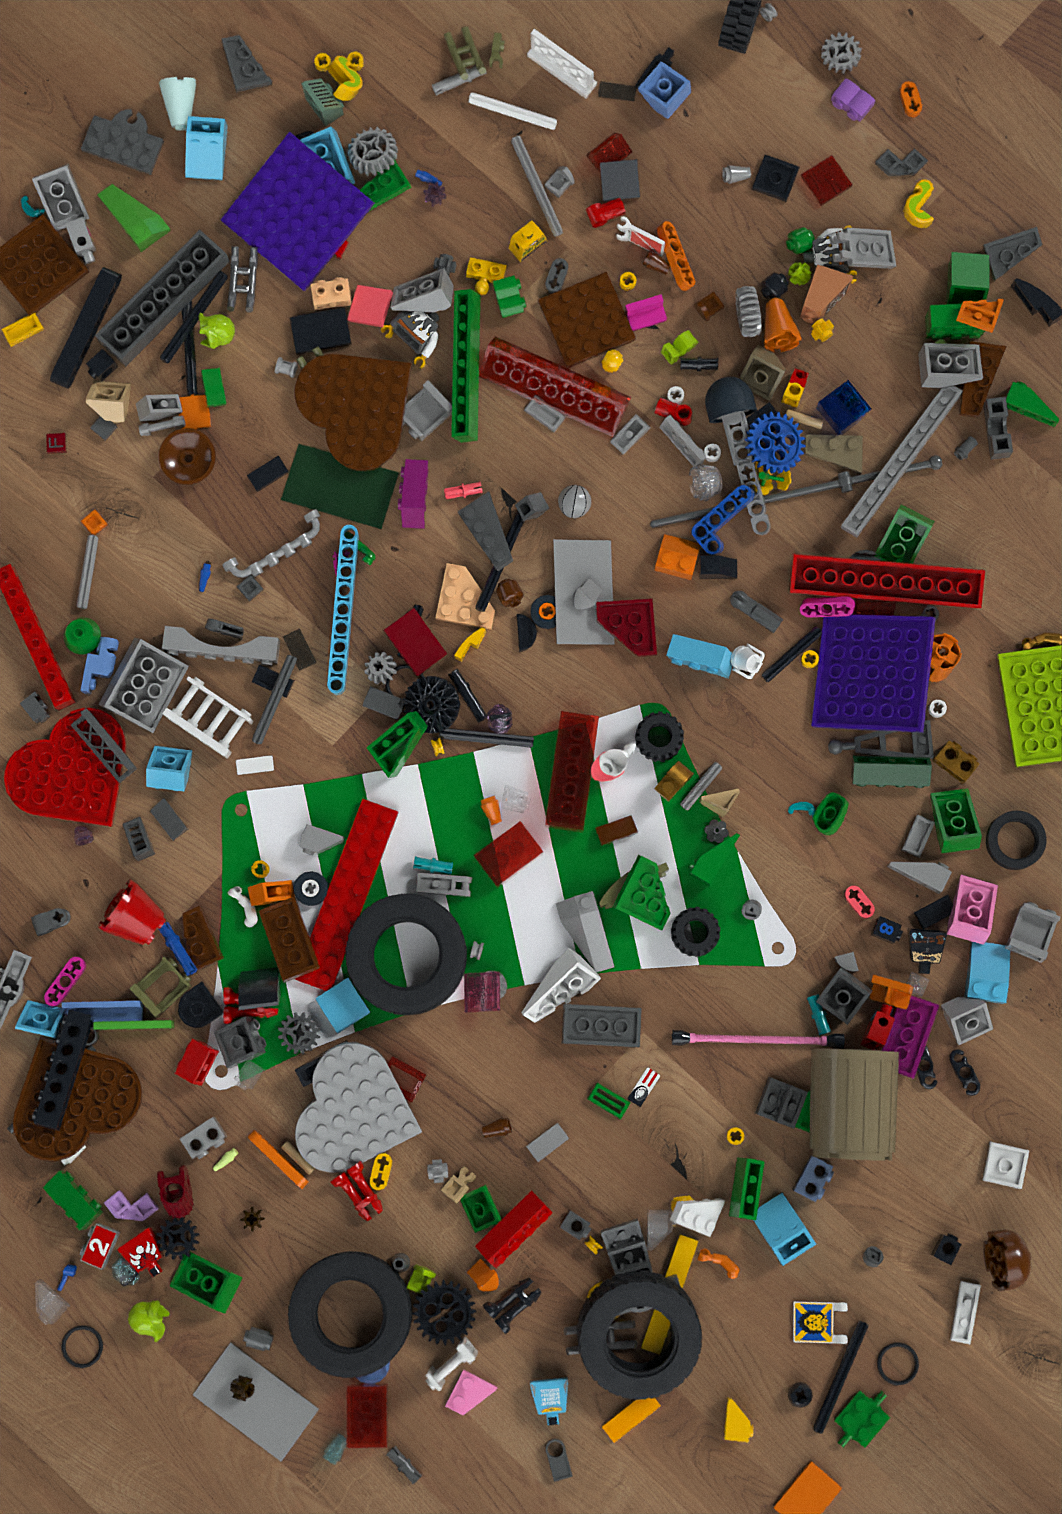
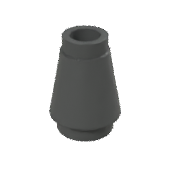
M404 1253L395 1254L391 1259V1267L398 1273L408 1270L410 1266L409 1257ZM401 1260L403 1266L397 1267L396 1261Z

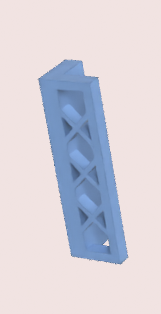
M141 1001L62 1002L65 1014H68L69 1010L93 1016V1022L144 1021V1004Z

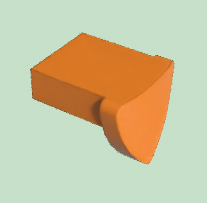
M481 1258L467 1271V1274L475 1281L479 1290L488 1292L498 1288L499 1278L496 1271L491 1270Z

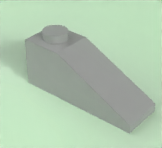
M890 862L887 866L938 894L943 891L952 871L948 870L949 867L941 862H938V864Z

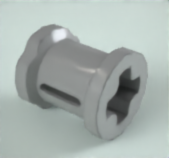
M279 357L275 366V373H283L294 378L298 363L285 361L282 357Z

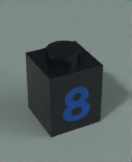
M879 916L871 936L894 944L902 936L903 931L900 930L902 925Z

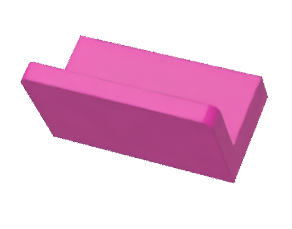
M662 294L625 306V312L633 331L667 321Z

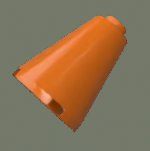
M772 298L766 303L764 346L771 352H775L774 349H780L781 352L792 350L799 345V340H802L801 334L784 301L779 298Z

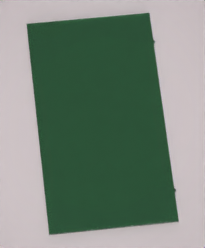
M298 444L281 500L382 529L399 472L381 467L371 471L352 470L339 463L330 452Z

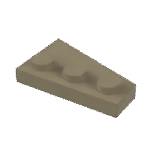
M806 434L805 455L824 462L828 461L844 469L848 468L862 474L863 436Z

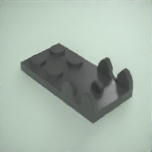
M563 1004L561 1044L640 1047L641 1008Z

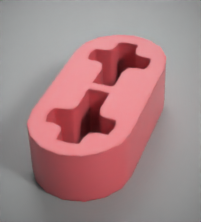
M850 886L845 890L844 897L859 917L867 919L874 914L875 907L858 886ZM849 890H856L858 892L856 896L860 900L859 902L855 898H849ZM859 903H862L865 907H870V909L868 910L870 913L869 915L867 913H861L863 908Z

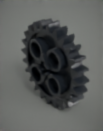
M442 1279L441 1285L434 1281V1287L427 1284L428 1291L421 1289L420 1291L423 1296L415 1297L419 1304H413L417 1311L412 1312V1315L418 1316V1318L413 1320V1322L420 1323L416 1329L417 1331L423 1329L424 1331L421 1336L424 1337L428 1334L429 1342L435 1338L437 1345L440 1340H443V1344L446 1345L447 1340L450 1339L452 1344H454L455 1337L461 1341L460 1334L468 1335L465 1329L473 1328L469 1322L476 1320L471 1316V1314L476 1313L475 1309H471L475 1302L468 1301L472 1297L471 1294L464 1295L467 1291L466 1288L459 1290L460 1283H457L454 1287L452 1280L449 1281L448 1285H446L444 1279ZM446 1293H450L453 1296L452 1301L448 1304L442 1301V1297ZM459 1302V1305L457 1307H454L447 1312V1317L441 1315L433 1322H429L431 1318L441 1313V1308L444 1307V1309L446 1310L450 1308L454 1303ZM428 1304L436 1306V1311L433 1314L425 1312ZM456 1310L463 1312V1317L459 1321L454 1320L452 1317ZM444 1321L446 1323L444 1331L436 1330L437 1322Z

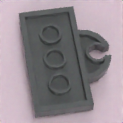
M132 109L120 111L114 116L112 121L94 115L81 150L151 175L164 140L147 134L148 126L142 114L137 113V121L134 124L128 123V119L133 114Z

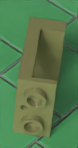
M163 957V960L140 982L135 983L129 988L157 1018L192 987L190 984L191 978L185 972H179L177 969L179 965L171 957L169 959ZM174 971L179 977V984L157 1005L145 990L165 972Z

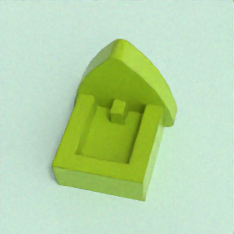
M415 1264L413 1267L414 1272L407 1288L423 1295L420 1290H428L427 1284L430 1285L432 1278L436 1277V1273L426 1267Z

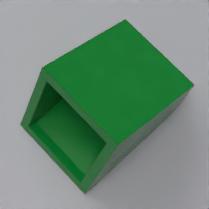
M951 252L948 265L946 304H962L963 301L977 302L979 300H987L989 292V255Z

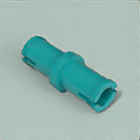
M415 856L413 869L451 875L453 862Z
M818 994L808 997L807 1000L813 1014L811 1017L815 1020L819 1035L831 1032L825 1016L827 1015L826 1011L816 1002L819 998Z

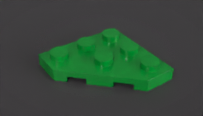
M638 854L613 907L662 931L671 913L666 903L663 883L660 881L658 874V865Z

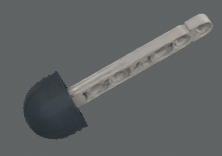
M723 377L709 387L705 397L706 411L710 423L723 422L734 466L737 465L741 485H755L757 487V493L754 499L747 505L749 514L753 517L750 520L754 532L758 535H766L769 533L771 525L768 514H766V505L755 462H751L754 457L753 455L747 456L744 459L738 457V451L749 445V442L745 441V438L750 437L746 433L749 430L746 416L757 411L756 402L750 387L744 381L736 377ZM741 430L743 438L737 441L733 438V434L735 431ZM745 467L752 469L750 478H755V481H749L747 475L743 474L746 470ZM743 490L744 497L747 498V491ZM755 503H760L762 506V511L758 514L752 511V506ZM760 521H764L767 525L764 532L757 530L756 526Z

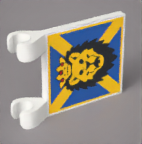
M794 1302L793 1342L846 1344L847 1335H833V1311H847V1303Z

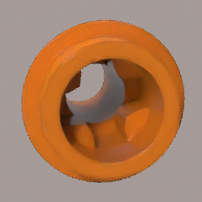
M495 795L481 800L482 805L480 807L488 817L491 825L502 822L498 799L496 800Z

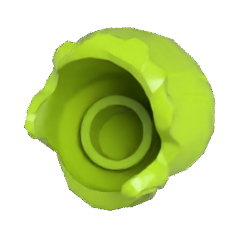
M202 313L199 314V333L207 336V339L200 342L201 345L215 349L218 346L229 344L233 340L235 327L231 319L222 314L205 317Z
M160 1301L139 1302L129 1311L128 1322L135 1332L140 1335L153 1336L154 1342H158L165 1332V1325L162 1322L163 1317H168L170 1313L164 1306L160 1305Z

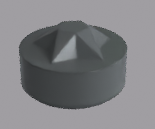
M753 899L747 900L742 907L743 916L749 920L757 919L762 912L761 904Z
M868 1247L863 1253V1260L870 1267H878L884 1259L882 1251L877 1247Z

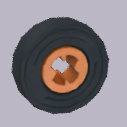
M540 596L531 605V618L540 628L551 629L556 627L555 596ZM547 607L551 608L550 612H553L552 615L544 616L542 610H546Z

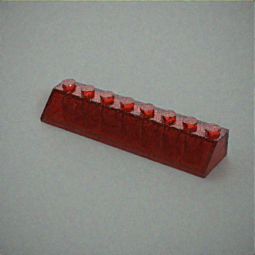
M496 336L488 344L479 369L480 378L524 398L535 400L540 405H547L562 415L611 437L615 436L631 400V397Z

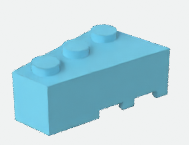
M673 634L666 655L671 660V663L679 666L684 664L692 669L703 670L728 679L733 667L731 664L732 653L727 647Z

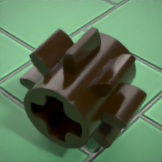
M251 1207V1212L243 1211L245 1217L241 1218L240 1221L245 1222L244 1229L249 1226L251 1231L254 1232L255 1226L262 1228L260 1222L265 1220V1217L260 1216L262 1210L256 1212L254 1207ZM252 1214L254 1217H257L254 1225L251 1221H248V1217H251Z
M239 1375L238 1378L234 1379L230 1385V1391L234 1393L232 1398L242 1401L250 1398L255 1391V1386L251 1383L252 1378Z

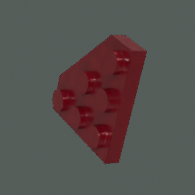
M653 598L596 602L597 623L637 657L657 656Z

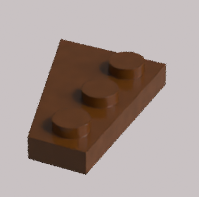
M199 905L182 913L184 937H186V952L197 967V971L224 959L203 907Z

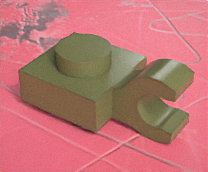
M494 32L492 54L489 59V66L492 67L493 62L498 61L499 69L503 67V59L500 56V52H504L505 48L502 33Z

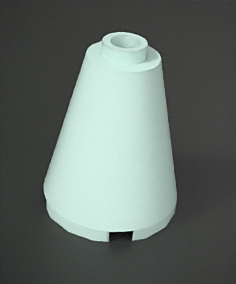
M172 77L159 81L171 126L175 127V130H186L188 116L192 115L196 89V79L183 77V80Z

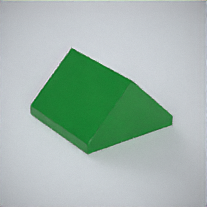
M487 1184L466 1193L460 1199L475 1233L493 1226L502 1220Z

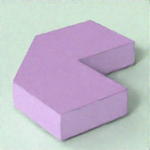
M119 1190L104 1202L113 1216L118 1219L145 1221L159 1209L148 1193L131 1205Z

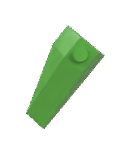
M111 184L97 194L140 252L171 231L160 215L115 185Z

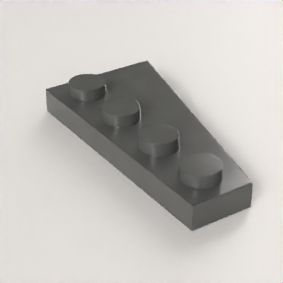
M488 491L459 510L458 514L496 570L499 571L512 563L513 558L492 497Z

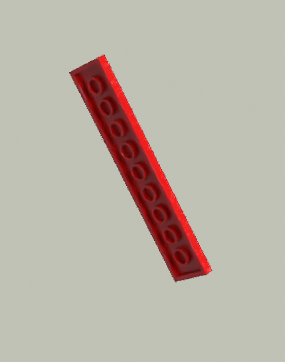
M362 799L310 936L320 969L297 977L295 980L324 991L334 987L346 955L348 935L354 922L361 915L398 817V811Z

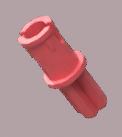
M481 482L466 485L461 483L460 486L445 488V498H466L469 495L482 494V488L474 489L481 487Z

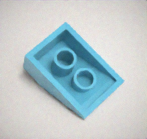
M971 941L964 998L999 1004L1007 1002L1010 950L1005 949L1006 945L987 942L983 945Z

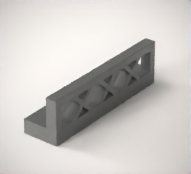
M85 708L81 712L82 716L73 722L71 726L115 779L121 783L138 768L92 713ZM85 719L90 724L89 732H83L77 727ZM92 735H98L102 738L101 746L92 745ZM104 749L112 750L114 753L113 761L103 758ZM116 764H123L128 771L119 777L115 772Z

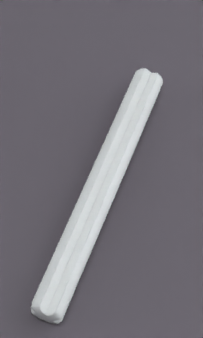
M472 92L469 96V103L552 130L556 128L557 120L477 93Z

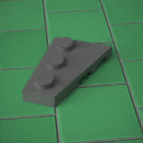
M240 35L221 40L236 92L272 85V80L269 76L267 77L262 66L255 60L252 52Z
M1037 227L983 245L985 255H989V267L994 281L1043 245Z

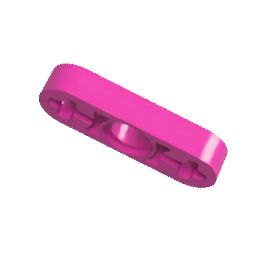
M850 597L806 598L802 601L800 613L808 618L850 616L854 611L855 601ZM823 605H830L832 607V610L824 609Z
M71 958L46 991L44 1000L49 1006H59L84 973L86 962L82 958ZM80 961L81 969H75L73 972L76 975L75 978L71 974L66 973L67 970L71 972L74 969L73 962L77 963ZM64 976L70 978L71 982L68 987H62L60 984V980ZM57 985L59 989L65 992L63 994L59 992L56 996L58 1001H52L51 1003L50 994H56L58 990L55 989V986Z

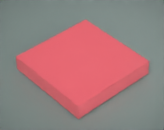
M357 285L347 320L353 323L383 328L393 292L386 289Z

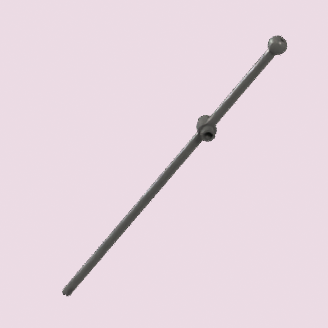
M933 455L928 461L911 464L905 473L926 468L938 470L942 467V459L938 455ZM881 471L850 477L849 472H842L838 474L839 479L836 481L763 497L765 503H770L834 488H841L842 493L853 491V484L875 480ZM734 503L726 505L728 512L734 510ZM715 507L653 520L650 522V526L655 528L701 518Z

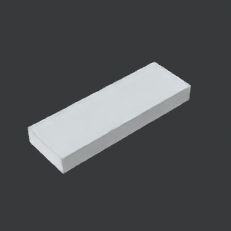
M960 1281L950 1335L951 1341L965 1344L971 1343L981 1285Z

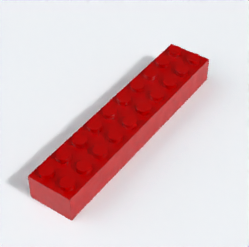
M792 553L789 592L981 609L985 570Z

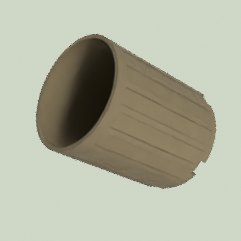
M811 1049L810 1149H812V1157L892 1161V1153H895L899 1052Z

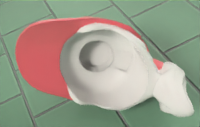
M636 743L625 745L623 750L609 749L601 753L591 766L592 778L596 781L604 782L612 781L621 776L626 769L628 758L634 753Z

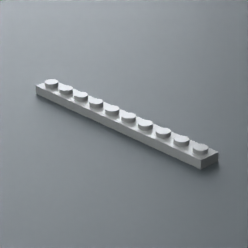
M954 385L941 388L841 525L843 530L856 538L860 535L960 398L962 390Z

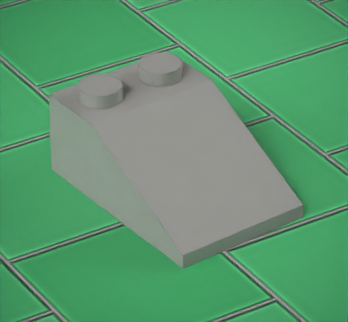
M68 163L32 178L49 220L56 231L66 228L65 223L81 217L84 220L89 219Z
M444 268L394 287L391 309L417 312L444 311L451 306L454 285Z
M924 343L918 354L922 387L942 388L983 379L979 345Z

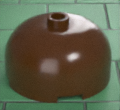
M1011 1230L989 1231L987 1233L988 1241H984L983 1252L986 1271L990 1272L994 1279L992 1285L998 1291L1013 1290L1021 1287L1027 1281L1031 1271V1254L1025 1241L1020 1235Z

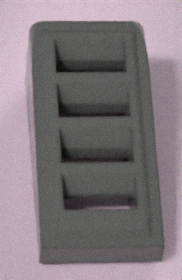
M141 817L122 824L133 856L137 861L155 855ZM139 825L140 828L130 832L129 829ZM139 833H142V835H140V836H138V837H135V838L132 837V836H135V835H137V834H139ZM143 840L145 841L144 843H141L137 846L135 845L138 842H141Z

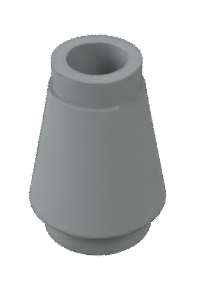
M732 165L724 167L722 170L724 183L732 184L749 179L751 177L750 167Z

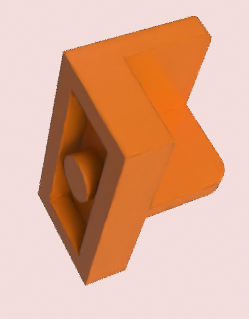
M873 975L871 981L873 983V991L870 994V999L906 1010L913 987L909 984Z

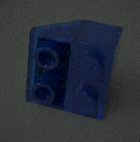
M849 380L820 400L816 407L837 435L846 433L872 409Z

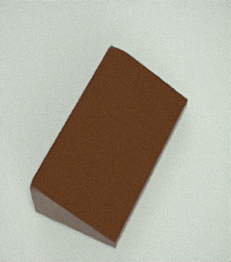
M632 815L595 828L601 846L638 834Z

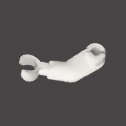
M240 887L231 888L228 894L239 901L238 903L244 907L246 915L244 924L247 927H253L258 921L255 906H251L250 900L241 894L242 889Z

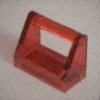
M392 1056L388 1063L390 1070L392 1066H395L419 1079L413 1093L400 1087L405 1099L413 1102L427 1075Z

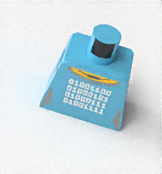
M568 1377L530 1381L538 1415L546 1414L547 1425H558V1413L566 1412Z

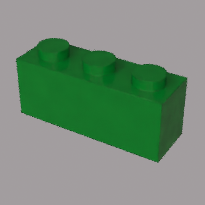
M737 1157L729 1217L747 1220L757 1219L765 1161Z

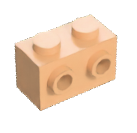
M338 277L333 279V281L318 280L311 284L315 311L352 305L348 279Z

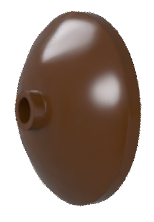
M183 428L169 434L160 446L159 463L161 469L169 479L178 484H197L206 479L215 466L216 452L211 440L204 433L196 429ZM187 456L192 457V460L190 462L185 461V458Z

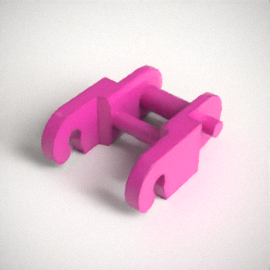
M346 549L345 552H343V556L350 558L348 556L350 555V552H348ZM334 551V555H332V557L335 558V560H333L335 574L337 576V558L339 556V553L336 554V551Z

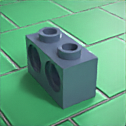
M810 1155L793 1191L814 1202L817 1199L821 1200L825 1189H823L825 1182H830L833 1177V1166ZM817 1165H821L824 1168V1174L819 1177L814 1173ZM808 1183L815 1185V1191L812 1194H808L805 1191V1186Z

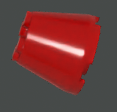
M129 879L126 882V885H128L126 889H120L104 912L103 917L105 920L98 923V928L105 933L140 945L145 943L149 945L155 937L154 931L157 928L160 929L166 921L163 917L164 912L136 882Z

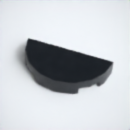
M517 614L519 652H523L533 646L536 641L537 630L530 618Z

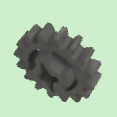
M295 1012L294 1018L288 1015V1021L281 1022L284 1028H279L278 1030L283 1032V1035L278 1036V1038L284 1039L281 1045H288V1052L294 1049V1054H297L299 1050H301L302 1054H305V1049L312 1051V1044L318 1045L315 1039L321 1038V1036L317 1035L321 1028L315 1027L318 1022L311 1021L313 1016L309 1015L305 1018V1013L302 1012L300 1017ZM297 1021L296 1026H294L293 1028H288L291 1023ZM306 1022L311 1026L312 1032L306 1029ZM302 1028L301 1031L304 1032V1036H300L298 1039L295 1031H299ZM287 1035L292 1036L294 1040L293 1045L289 1042ZM307 1038L311 1039L306 1045L301 1046L304 1040Z

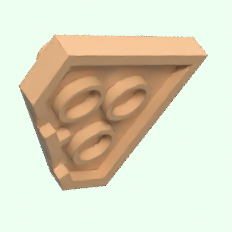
M447 563L436 619L492 630L495 609L489 602L485 612L476 610L475 606L482 590L465 566Z

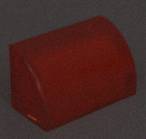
M614 132L586 154V156L600 172L601 162L624 160L633 151L622 134Z

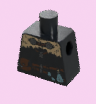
M908 928L910 960L912 962H919L918 973L930 974L931 963L940 964L947 933L941 930Z

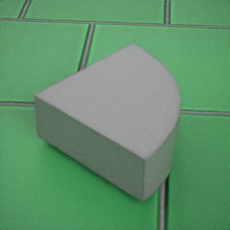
M854 952L834 957L836 963L843 969L851 972L859 971Z

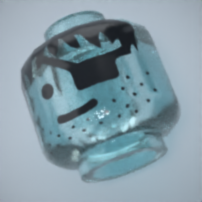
M120 1257L111 1267L112 1277L124 1287L129 1284L133 1286L140 1279L139 1273L123 1257Z

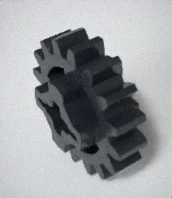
M175 1217L172 1223L166 1220V1227L160 1226L163 1231L162 1233H157V1236L161 1237V1240L156 1242L157 1244H162V1247L159 1249L161 1252L166 1250L165 1257L172 1254V1260H176L177 1256H179L180 1260H184V1255L191 1257L190 1251L197 1250L194 1245L200 1244L196 1240L200 1233L194 1232L198 1227H191V1220L185 1223L184 1217H181L180 1221ZM176 1225H182L178 1230L171 1229ZM188 1232H190L191 1241H188ZM172 1234L181 1235L180 1238L185 1243L176 1242V1238ZM166 1235L169 1237L168 1245L166 1244ZM183 1246L186 1248L183 1251L174 1252L178 1247Z

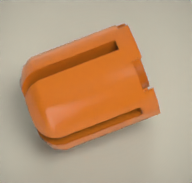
M946 633L934 635L931 668H933V671L929 676V681L940 682L946 679L961 659L962 653L958 640L952 635ZM944 648L943 654L939 655L938 653Z

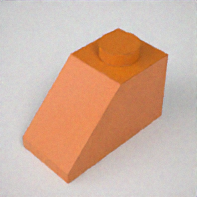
M292 880L264 882L248 887L251 906L278 903L295 897Z

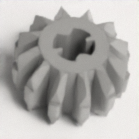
M375 652V658L369 656L370 663H365L367 669L364 672L368 675L370 681L374 680L375 684L380 682L386 684V679L393 680L391 674H397V671L393 669L397 664L393 662V657L391 655L387 656L385 652H382L381 655Z

